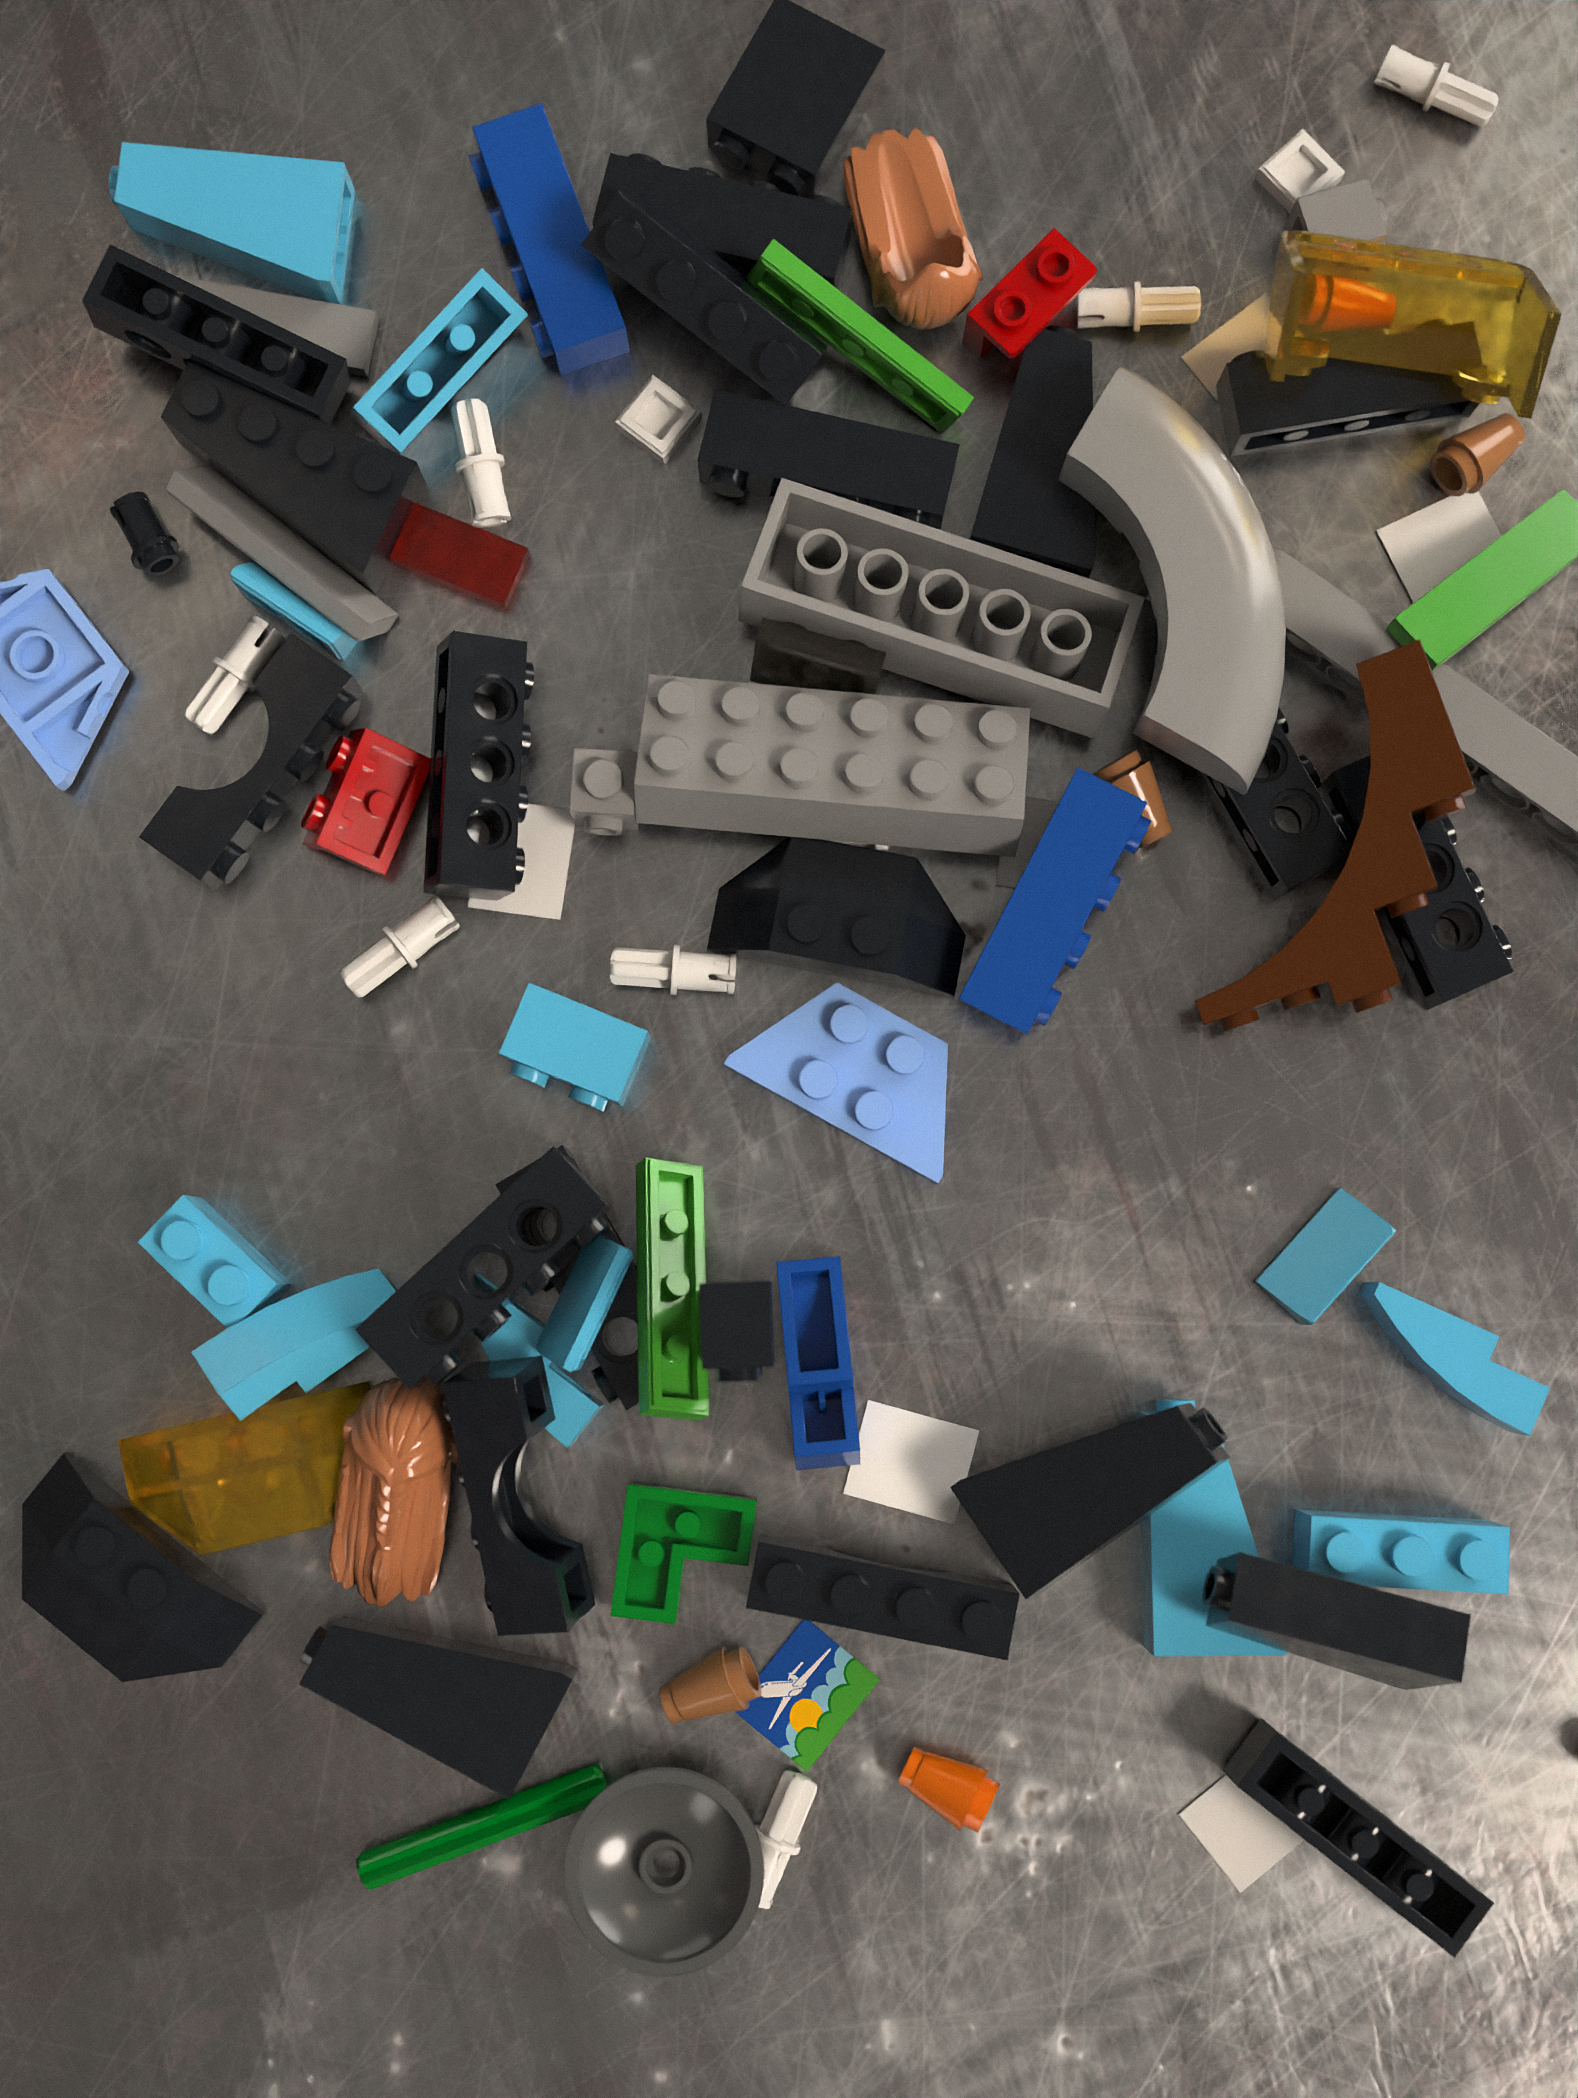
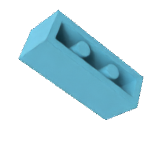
M481 268L354 405L349 414L384 448L400 454L528 316V313Z
M1294 1509L1293 1567L1367 1587L1509 1595L1510 1527L1481 1519Z

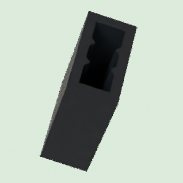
M774 0L706 117L708 148L727 166L739 170L746 167L765 177L768 183L776 186L783 193L799 195L805 198L810 195H819L883 83L886 50L790 0Z

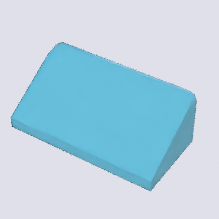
M255 561L235 566L230 572L232 582L244 597L336 659L345 660L358 641H355Z
M1340 1187L1254 1282L1301 1325H1312L1394 1235L1396 1229Z
M598 1235L588 1247L579 1253L537 1342L536 1350L539 1354L569 1372L582 1368L635 1256L632 1254L633 1250Z

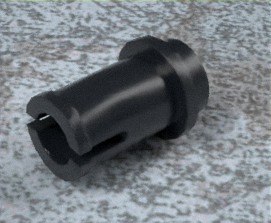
M137 491L117 499L114 502L115 506L110 508V512L113 518L117 520L133 550L130 557L133 566L143 570L145 575L150 577L162 575L173 569L179 562L177 555L179 544L176 538L166 535L150 505L147 494Z

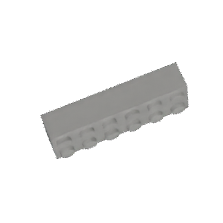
M781 478L741 585L738 621L991 705L1030 708V718L1096 739L1109 711L1145 597Z
M648 674L634 781L636 823L1015 857L1025 816L1030 708Z

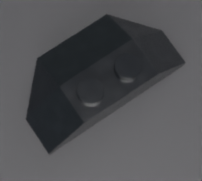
M788 837L719 888L707 951L725 955L732 953L737 954V957L954 998L966 934L918 858L827 840Z
M64 1452L22 1504V1600L121 1682L222 1667L265 1615L260 1608L69 1452Z

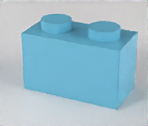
M528 983L499 1054L507 1061L513 1063L509 1074L545 1088L549 1078L572 1087L568 1098L604 1112L607 1102L623 1107L651 1036L645 1029Z
M183 1194L137 1242L226 1328L276 1303L293 1285L201 1197Z

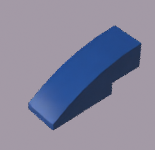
M836 1256L776 1262L796 1471L860 1464V1443L841 1258Z

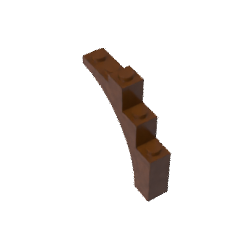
M1420 639L1356 664L1369 714L1371 769L1363 818L1345 867L1318 911L1283 949L1242 979L1195 1000L1203 1025L1219 1021L1223 1032L1260 1020L1256 1010L1257 1007L1281 1000L1283 1009L1286 1011L1320 999L1321 995L1317 986L1329 983L1336 1005L1340 1006L1351 1002L1355 1013L1393 1001L1389 988L1402 983L1375 911L1388 907L1391 918L1404 915L1430 905L1426 893L1438 889L1412 816L1425 812L1428 822L1444 818L1464 810L1466 805L1463 797L1475 793V786Z

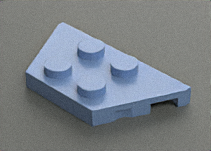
M49 569L18 574L16 578L10 581H0V714L55 786L65 791L72 785L130 671L59 579Z
M838 982L731 1053L724 1062V1067L936 1185L941 1180L944 1163L948 1043Z

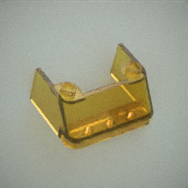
M1290 230L1282 233L1277 252L1264 344V357L1270 380L1284 382L1285 374L1308 376L1311 374L1312 368L1325 366L1328 357L1450 375L1452 381L1463 388L1461 395L1464 398L1478 403L1497 404L1500 402L1501 397H1508L1518 417L1531 419L1562 313L1535 272L1518 263L1351 237Z

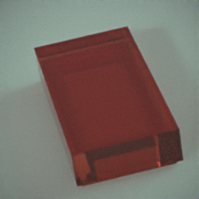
M414 502L389 558L395 566L507 610L530 557V552L525 546Z

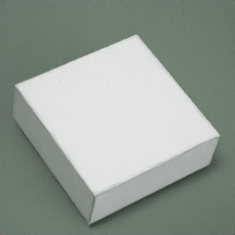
M1302 129L1259 167L1255 179L1290 214L1297 197L1335 187L1341 181L1345 171Z
M652 375L616 419L615 426L616 430L665 466L702 420V411L656 376Z

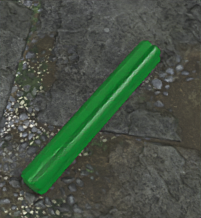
M591 1765L514 1794L509 1800L506 1798L363 1851L356 1859L359 1878L365 1889L372 1890L584 1810L591 1800L608 1786L605 1776L598 1765Z

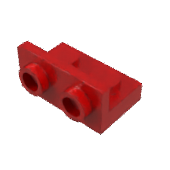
M1053 228L967 313L962 345L979 360L993 346H996L1008 358H1015L1095 278L1096 266L1061 233Z
M368 728L352 730L348 737L341 735L332 747L326 762V770L332 772L323 795L316 793L312 797L304 812L301 827L308 831L303 840V845L314 850L322 849L377 875H386L429 774L431 758Z

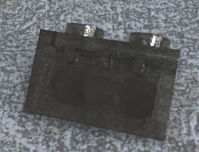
M763 617L756 637L750 681L765 685L877 695L884 672L883 665L886 652L869 648L859 641L841 640L809 631L796 623H781Z

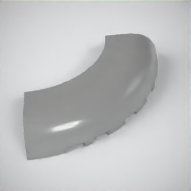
M1121 365L1107 384L1068 451L1058 480L1095 506L1115 527L1119 534L1123 532L1140 560L1139 568L1149 592L1154 619H1157L1158 648L1155 656L1151 688L1133 734L1240 794L1245 795L1264 758L1277 718L1284 679L1286 625L1282 586L1274 551L1254 501L1240 475L1218 444L1185 409L1162 390L1124 365Z

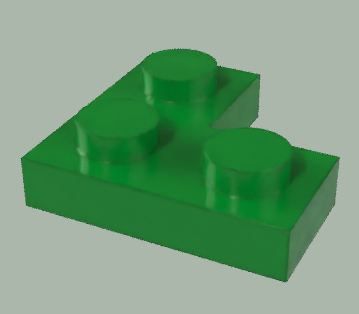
M629 1482L625 1498L610 1616L676 1624L684 1558L749 1566L757 1498Z

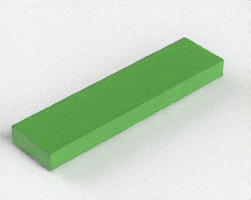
M775 239L770 242L746 277L750 284L939 432H944L961 417L974 399V396Z
M1562 489L1397 615L1386 629L1402 646L1420 639L1433 672L1578 559V503L1565 489Z
M645 1157L636 1164L639 1415L700 1421L709 1416L708 1369H702L699 1283H706L703 1166Z

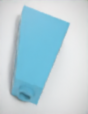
M122 142L119 166L114 165L110 170L109 194L112 203L117 205L132 230L310 299L342 305L355 189L344 162Z
M1156 1400V1412H1139V1418L1186 1403H1192L1195 1408V1400ZM1227 1460L1141 1521L1144 1648L1153 1656L1286 1655L1285 1651L1206 1626L1209 1607L1204 1606L1202 1594L1204 1582L1210 1568L1216 1566L1217 1559L1239 1552L1259 1557L1234 1476Z

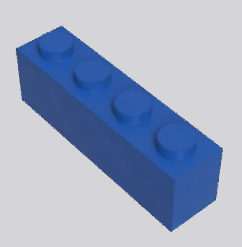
M540 103L472 127L478 152L469 154L468 158L480 192L492 188L498 207L488 210L500 246L504 247L512 244L519 263L509 266L519 298L522 303L533 299L539 319L530 321V326L541 357L545 358L553 355L562 376L630 352L626 326L602 262L581 246L590 230L543 104Z
M1079 767L1076 768L959 996V1000L1028 1034L1034 1021L1043 1026L1047 1024L1062 995V992L1052 987L1063 965L1072 969L1076 968L1092 935L1082 931L1093 907L1105 912L1122 879L1111 873L1123 850L1132 855L1135 854L1152 820L1141 815L1148 802Z

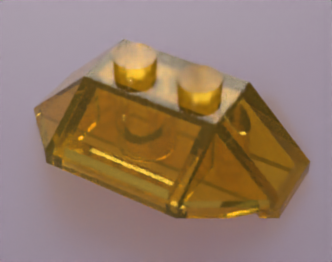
M372 1380L263 1405L241 1421L233 1412L118 1440L130 1504L199 1555L330 1525L334 1520L339 1474L345 1448L343 1425L346 1419L353 1412H356L365 1394L373 1387Z

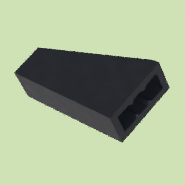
M1056 325L1047 326L1025 347L970 540L1089 579L1096 559L1095 506L1058 480L1067 453L1093 410L1092 342L1080 339L1078 334L1071 329Z
M1186 1403L961 1479L950 1488L1024 1598L1028 1599L1049 1588L1227 1461L1230 1456L1222 1447V1444L1228 1441L1221 1425L1206 1408L1203 1407L1197 1411L1192 1403Z
M1241 1552L1217 1559L1216 1566H1212L1207 1573L1203 1586L1202 1600L1204 1606L1209 1607L1206 1622L1208 1627L1404 1690L1462 1683L1471 1614Z
M343 1616L331 1624L329 1630L319 1626L312 1635L300 1658V1662L309 1667L299 1685L509 1800L578 1669L565 1662Z

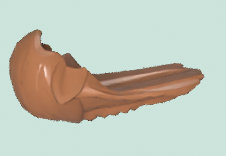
M913 129L908 139L895 130H883L882 134L875 133L871 135L866 150L858 146L852 147L851 155L844 159L846 195L850 208H852V216L858 241L862 249L864 263L871 279L874 307L884 306L898 322L912 329L929 330L943 326L958 318L966 310L975 297L979 281L983 280L974 251L967 238L943 151L933 136H924L919 129Z
M390 1378L388 1381L384 1380L376 1384L365 1394L356 1412H353L343 1425L345 1448L339 1474L329 1563L332 1580L341 1582L344 1589H348L357 1583L358 1593L368 1605L376 1604L377 1607H385L401 1591L408 1601H416L420 1594L429 1596L437 1582L445 1542V1527L451 1496L453 1465L457 1462L458 1452L452 1425L446 1420L443 1411L444 1392H441L437 1387L432 1388L427 1382H424L420 1387L409 1389L398 1378Z

